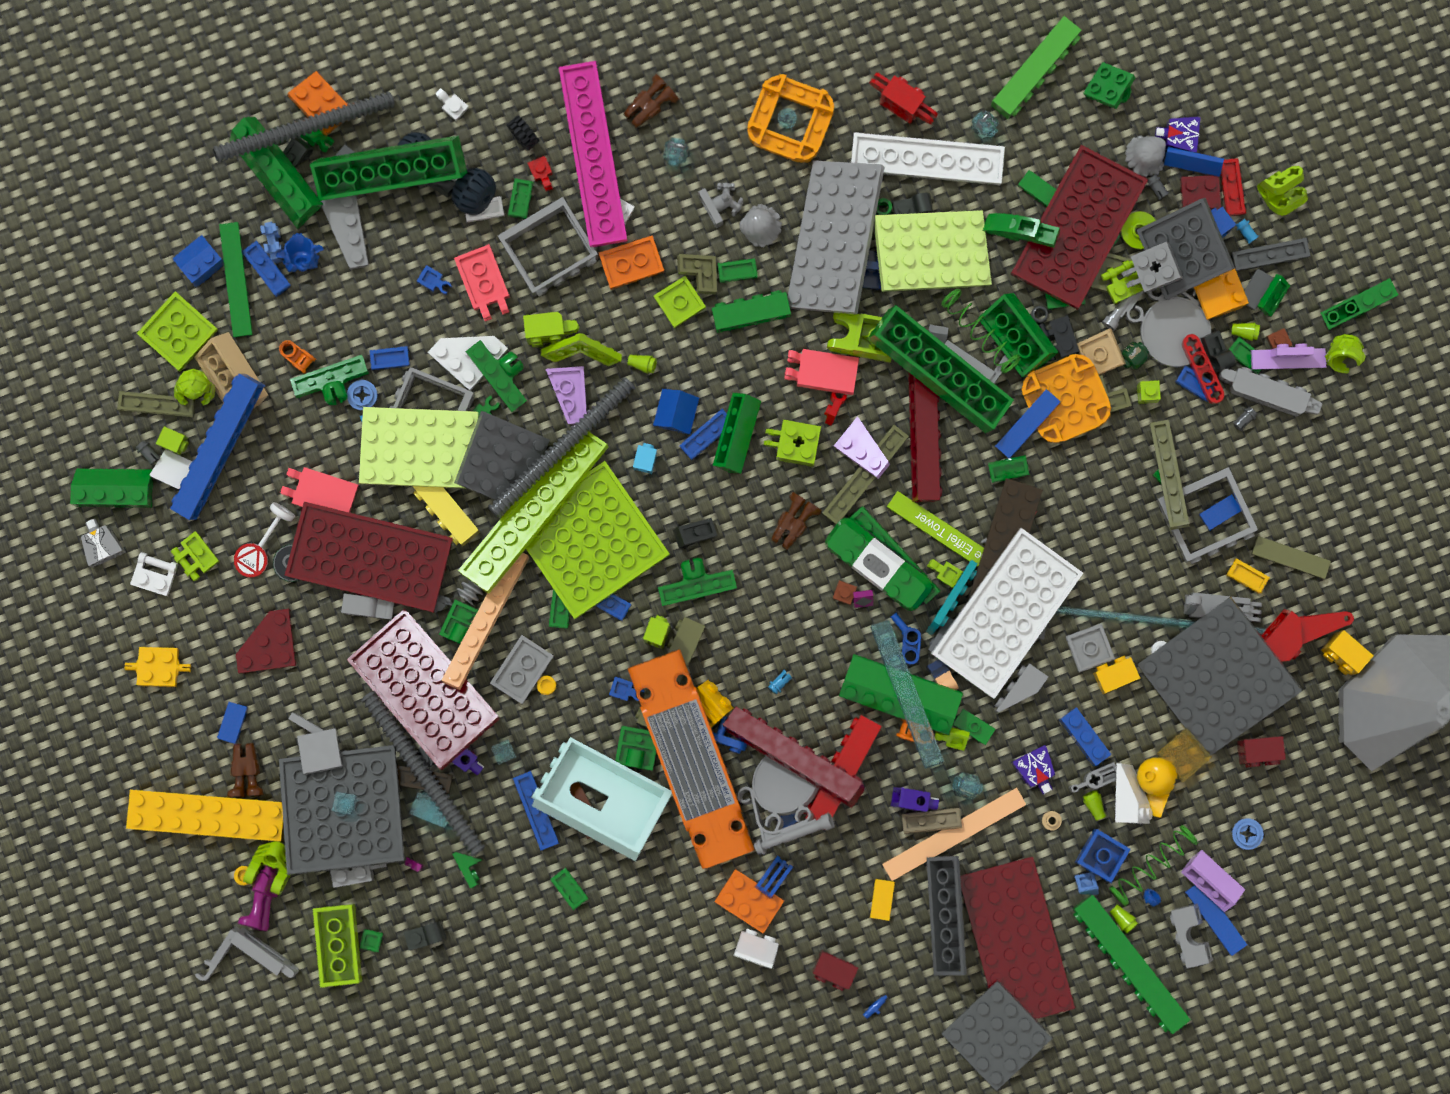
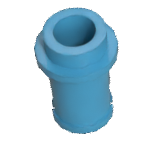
M1243 219L1236 225V230L1242 233L1249 244L1259 236L1249 225L1250 221Z
M783 670L773 682H769L768 688L774 694L781 693V689L792 679L791 675Z

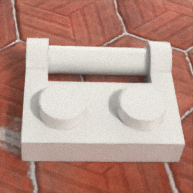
M141 552L130 585L168 597L178 569V563L165 562ZM145 563L168 570V575L165 576L144 569Z

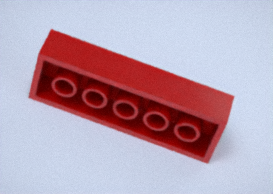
M862 715L859 718L855 717L849 727L852 729L850 735L846 734L840 743L843 746L840 753L836 752L831 760L835 767L837 765L843 767L850 776L856 775L882 726ZM818 789L813 803H809L806 807L812 811L813 820H818L821 818V815L830 813L833 817L841 802ZM804 812L806 815L804 819H807L808 812Z

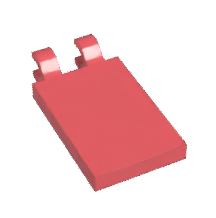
M490 245L455 257L456 265L474 311L480 309L485 322L492 319L487 306L498 302L502 315L509 313L505 299L510 296Z
M803 349L802 354L789 350L787 362L800 364V369L796 371L793 368H786L784 379L797 381V387L853 395L859 358Z
M305 467L302 472L288 468L286 475L299 480L296 490L282 486L280 493L293 498L292 504L303 507V503L308 502L350 513L359 488L358 484Z

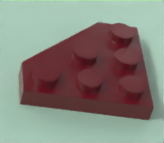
M290 609L268 612L236 653L238 674L296 666Z

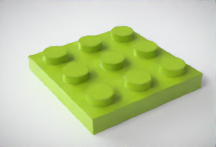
M175 291L137 334L180 372L218 329Z

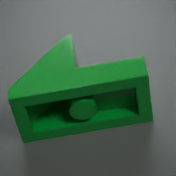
M459 852L453 853L452 855L470 889L479 885L478 880L480 878L476 870H471L470 867L481 862L483 859Z

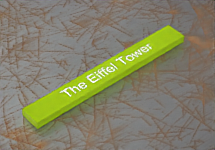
M896 492L887 506L888 509L969 562L973 560L978 563L976 566L978 567L984 549L982 546L917 503L912 502L911 499L902 493Z

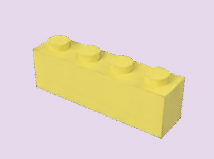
M413 486L415 489L413 494L419 501L424 500L427 503L425 508L432 516L434 514L437 515L440 519L437 523L443 530L448 529L451 532L449 537L453 538V542L456 545L460 543L464 546L480 533L443 487Z

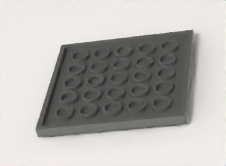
M1231 596L1137 664L1207 757L1217 752L1303 691Z
M390 745L341 751L343 767L307 775L303 774L300 756L279 759L287 875L405 862L396 747Z

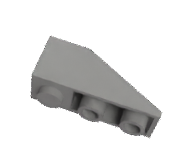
M1030 663L1026 667L1022 665L1017 672L1019 677L1016 682H1010L1006 688L1008 692L1004 698L1000 697L994 705L997 707L995 712L999 713L1038 693L1048 676Z

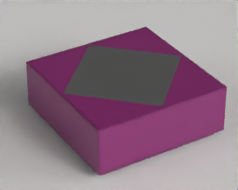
M873 591L853 592L854 608L873 606Z

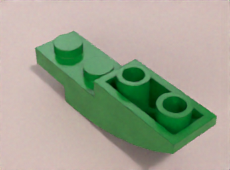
M991 213L987 216L983 231L1016 241L1022 239L1054 248L1060 228L1041 223V220L1035 218Z
M1389 278L1320 314L1330 330L1399 296Z

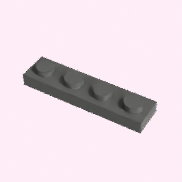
M1307 238L1231 253L1236 272L1309 258L1311 256Z

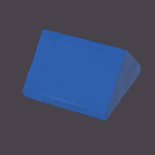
M662 389L653 426L690 435L699 398L681 390Z

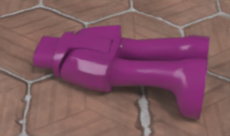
M265 865L264 870H261V873L257 875L252 888V892H254L252 910L249 915L241 916L237 924L268 932L271 900L278 896L270 892L272 883L277 875V868Z

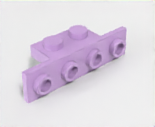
M1279 344L1277 348L1271 350H1251L1252 369L1326 368V348L1314 349V347H1307V344H1295V347H1289V344Z

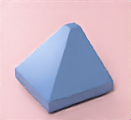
M1093 873L1075 876L1079 894H1099L1098 885Z

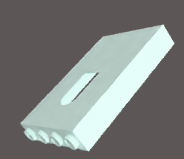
M570 737L567 743H562L558 751L561 753L558 758L554 757L550 764V768H552L550 773L546 772L541 780V783H543L540 789L537 787L533 793L532 798L534 802L532 806L636 861L666 807L672 791ZM581 782L608 796L601 812L574 798L570 794V786L573 783Z

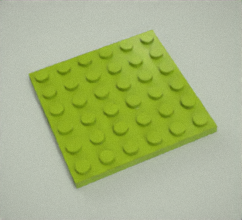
M605 461L586 474L526 548L574 620L670 556L663 543Z

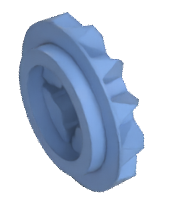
M355 381L347 390V400L354 409L363 411V407H372L376 403L377 390L369 381ZM362 388L365 394L370 395L364 397L363 403L360 397L354 396L357 394H361Z
M1241 819L1234 825L1232 830L1233 841L1242 849H1254L1262 842L1263 829L1253 819ZM1248 828L1249 832L1255 834V836L1248 837L1246 842L1245 836L1240 834V832L1246 831Z

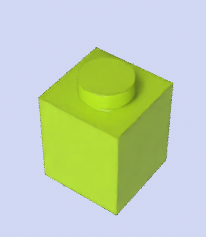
M1159 380L1140 381L1137 384L1138 404L1158 403L1161 400Z
M163 427L156 444L181 455L182 452L186 451L189 442L187 441L188 437Z

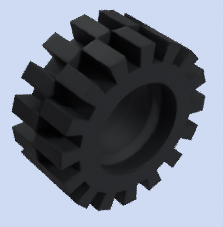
M519 115L506 124L511 134L525 150L529 151L540 142L534 131Z

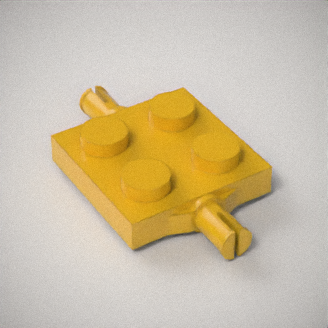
M139 647L137 663L125 662L124 669L125 671L136 670L137 686L176 687L179 672H191V664H180L178 648Z

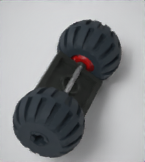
M412 132L404 136L398 145L432 139L426 134ZM467 168L468 173L462 178L426 184L447 198L452 194L455 206L461 212L470 215L482 213L489 206L496 192V183L493 177L487 171L480 168Z

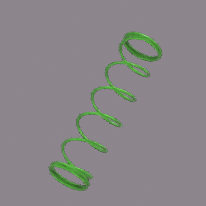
M960 289L953 290L944 298L941 306L944 308L948 307L947 311L949 314H958L963 311L959 319V326L968 327L975 324L971 330V339L979 340L986 337L982 345V351L989 353L998 349L994 356V364L997 366L1002 365L1000 370L1002 373H1007L1013 369L1021 359L1019 354L1012 356L1005 363H995L997 354L1007 341L991 351L983 349L986 340L995 329L980 338L972 337L975 326L984 316H981L969 325H961V318L972 303L958 312H949V306L957 301L962 292ZM951 296H953L952 299L950 300V302H948L947 304H945V303L947 302V300H948ZM1016 359L1013 364L1006 368L1009 363Z
M1181 825L1179 827L1182 832H1173L1174 840L1181 853L1166 843L1161 842L1159 845L1160 851L1168 865H1166L1161 860L1152 855H1146V862L1154 877H1152L1150 874H1148L1139 867H1132V873L1140 889L1134 886L1129 881L1122 878L1118 880V883L1124 897L1114 886L1109 887L1114 896L1124 906L1128 905L1129 901L1121 887L1120 880L1127 882L1138 891L1143 892V889L1134 873V868H1137L1140 871L1144 872L1153 880L1157 879L1148 862V856L1156 859L1167 868H1170V864L1162 851V844L1170 847L1179 855L1184 856V853L1176 840L1175 832H1178L1186 838H1188V840L1194 845L1198 844V841L1195 838V836L1184 825Z

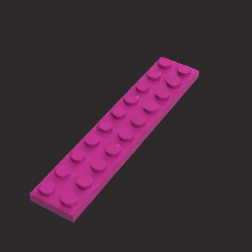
M596 61L559 67L590 247H598L626 242L628 240Z

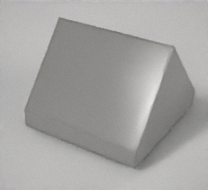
M930 324L929 332L945 344L948 328Z

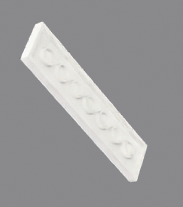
M854 133L851 163L882 164L885 167L884 174L1001 185L1005 147Z

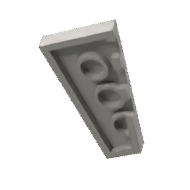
M357 195L321 201L323 203L322 209L350 270L368 267L369 262Z

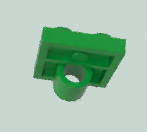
M1102 62L1083 94L1089 99L1117 109L1121 102L1125 103L1129 99L1131 85L1135 80V76L1132 73Z
M454 600L439 635L461 644L478 609Z
M621 726L615 761L624 766L653 771L656 749L649 730Z

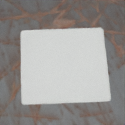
M165 450L150 476L180 489V483L190 471L189 465L192 461Z

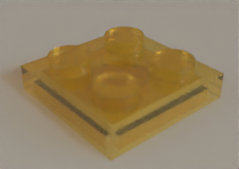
M1187 728L1157 752L1160 758H1164L1174 765L1177 778L1182 783L1212 758Z

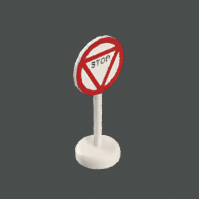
M275 502L271 504L270 510L277 517L258 545L247 543L236 551L234 565L241 575L256 577L265 571L268 564V556L262 547L281 518L288 522L293 521L295 515L282 505Z

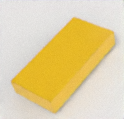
M1237 558L1226 576L1258 594H1261L1270 578Z
M875 879L870 918L889 921L895 882Z

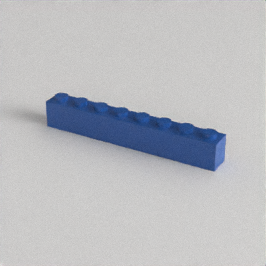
M239 373L232 380L230 392L224 396V403L221 409L216 412L215 421L207 430V437L204 443L199 446L196 459L189 465L190 471L181 481V488L178 494L172 499L170 509L188 520H197L265 386L247 374Z

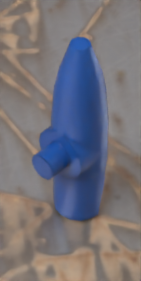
M885 995L875 1001L863 1013L864 1017L868 1019L875 1012L879 1014L880 1011L878 1009L885 1003L887 996Z

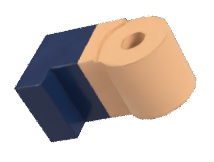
M938 659L926 666V669L937 684L954 690L959 689L950 670L942 661Z

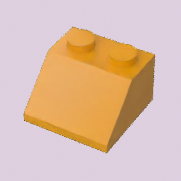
M1235 269L1194 287L1207 320L1239 310L1249 303Z

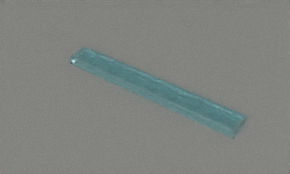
M887 620L871 625V631L924 768L942 764L944 762L890 621Z

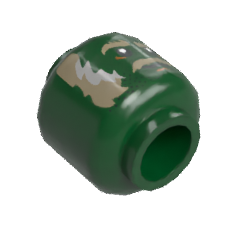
M1131 342L1121 351L1126 363L1123 366L1127 369L1138 370L1149 359V350L1141 342Z

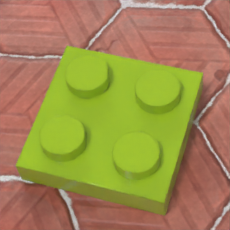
M686 276L653 296L673 328L706 309V306Z

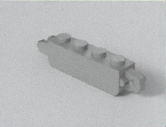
M1246 367L1238 368L1236 371L1224 369L1218 374V379L1221 382L1223 381L1230 385L1229 390L1231 394L1295 417L1304 412L1318 415L1322 407V403L1310 397L1311 394L1305 388L1298 386L1294 388L1288 386L1289 383L1285 381L1271 380V377L1266 374L1252 373L1253 370Z

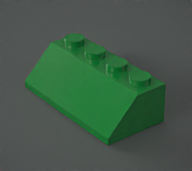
M1014 293L1003 294L978 317L979 319L981 316H984L980 322L988 333L995 329L991 337L998 346L1007 341L1001 350L1008 359L1017 354L1021 356L1020 361L1015 366L1021 377H1025L1030 372L1045 365L1058 353L1057 349Z
M76 468L71 483L70 504L75 507L152 508L153 477L150 476L152 469Z

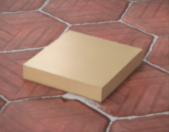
M1107 329L1078 343L1079 354L1086 356L1092 361L1099 376L1126 364L1112 329Z

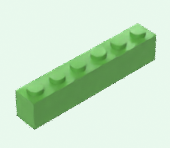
M1063 16L993 99L991 106L1007 119L1011 116L1015 117L1022 109L1020 105L1024 101L1027 103L1033 96L1032 91L1035 87L1039 89L1045 82L1044 77L1046 74L1049 73L1051 75L1056 69V62L1059 59L1063 60L1069 53L1067 49L1079 42L1081 39L1079 36L1081 29Z

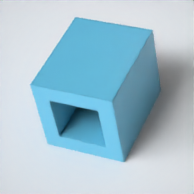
M643 443V446L638 445L633 464L634 470L652 474L657 456V449H654V445Z

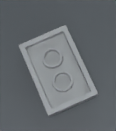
M521 635L490 684L523 705L554 655Z

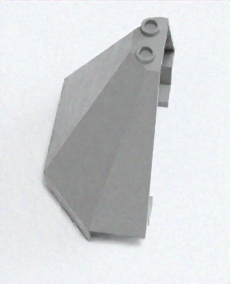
M1450 635L1392 636L1374 654L1365 667L1358 674H1354L1338 690L1339 743L1344 742L1371 771H1374L1440 729L1450 720Z

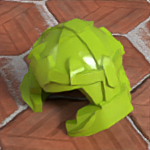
M1344 334L1336 336L1331 343V348L1325 355L1326 364L1334 371L1348 374L1350 368H1347L1346 364L1343 363L1344 359H1354L1358 366L1365 361L1366 356L1363 352L1362 342L1354 335Z
M196 369L183 371L174 386V397L181 405L185 406L188 404L185 397L197 399L205 393L204 399L201 401L204 406L215 396V385L209 381V378H207L203 371Z

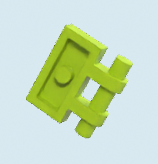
M1132 260L1124 261L1122 265L1114 269H1107V272L1101 274L1103 281L1110 279L1112 282L1106 289L1114 305L1144 291L1141 283L1127 288L1126 284L1129 281L1139 278L1137 272L1121 280L1117 278V275L1134 268Z
M196 531L181 542V545L185 548L183 551L180 552L177 547L171 550L174 560L181 564L185 569L184 573L188 577L190 576L193 581L200 578L196 572L199 568L203 573H206L220 562ZM188 555L195 561L194 564L190 565L186 557Z

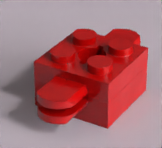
M876 72L874 74L875 79L870 80V85L881 92L880 104L910 125L916 116L930 125L934 121L933 118L938 116L935 110L924 104L926 98L924 92L917 87L913 88L908 85V81L903 77L898 78L894 75L890 81Z

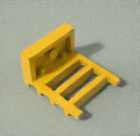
M707 680L697 687L705 713L712 721L710 723L712 728L734 708L731 706L729 699L721 695L718 687L713 682Z

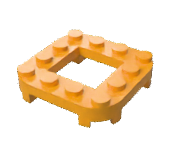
M779 74V76L771 77L763 83L750 121H748L749 141L760 149L800 163L810 162L818 154L834 112L833 100L826 90H819L786 77L787 75ZM779 97L814 109L801 142L767 130Z

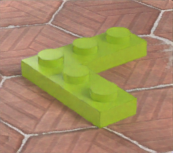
M581 333L541 349V356L554 363L580 352L606 366L621 362L622 354Z

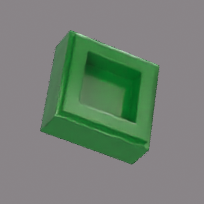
M364 929L359 948L379 952L384 933Z

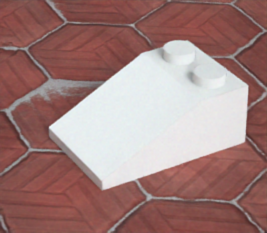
M1117 763L1115 822L1150 824L1152 809L1145 792L1138 784L1137 774L1133 765Z
M746 929V932L741 931L734 956L772 968L779 943L775 942L776 938L767 935L764 938L757 936L758 932Z

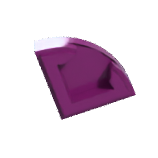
M408 857L405 859V866L417 872L422 871L423 864Z

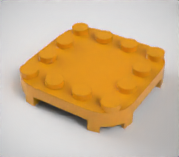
M1069 355L1064 359L1030 372L1023 381L1022 393L1028 408L1046 389L1061 401L1056 409L1037 428L1040 435L1050 443L1065 442L1105 424L1111 416V404L1096 367L1084 355Z

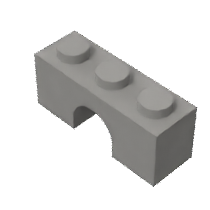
M1198 903L1172 910L1170 919L1172 925L1176 927L1177 933L1175 937L1177 944L1181 946V960L1183 964H1186V968L1212 962L1213 957L1209 942L1198 943L1192 939L1190 933L1193 926L1203 923Z

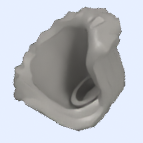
M1155 136L1132 138L1131 142L1126 146L1125 162L1128 163V168H1132L1133 172L1143 177L1158 175L1164 166L1163 158L1165 156L1166 142L1162 138Z
M758 204L757 207L753 206L749 209V212L741 220L740 230L755 247L771 245L782 231L780 229L782 223L779 221L780 215L772 207L768 208L765 205Z

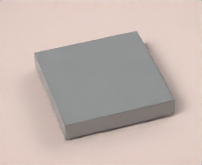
M1102 623L1065 636L1078 673L1115 660Z
M336 729L297 736L304 775L343 767Z

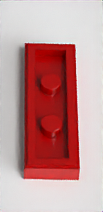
M1239 159L1224 160L1220 177L1225 210L1230 217L1245 215L1246 210Z

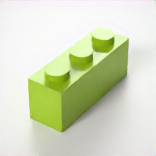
M658 615L655 618H650L643 637L646 644L660 649L664 648L671 629L667 619Z

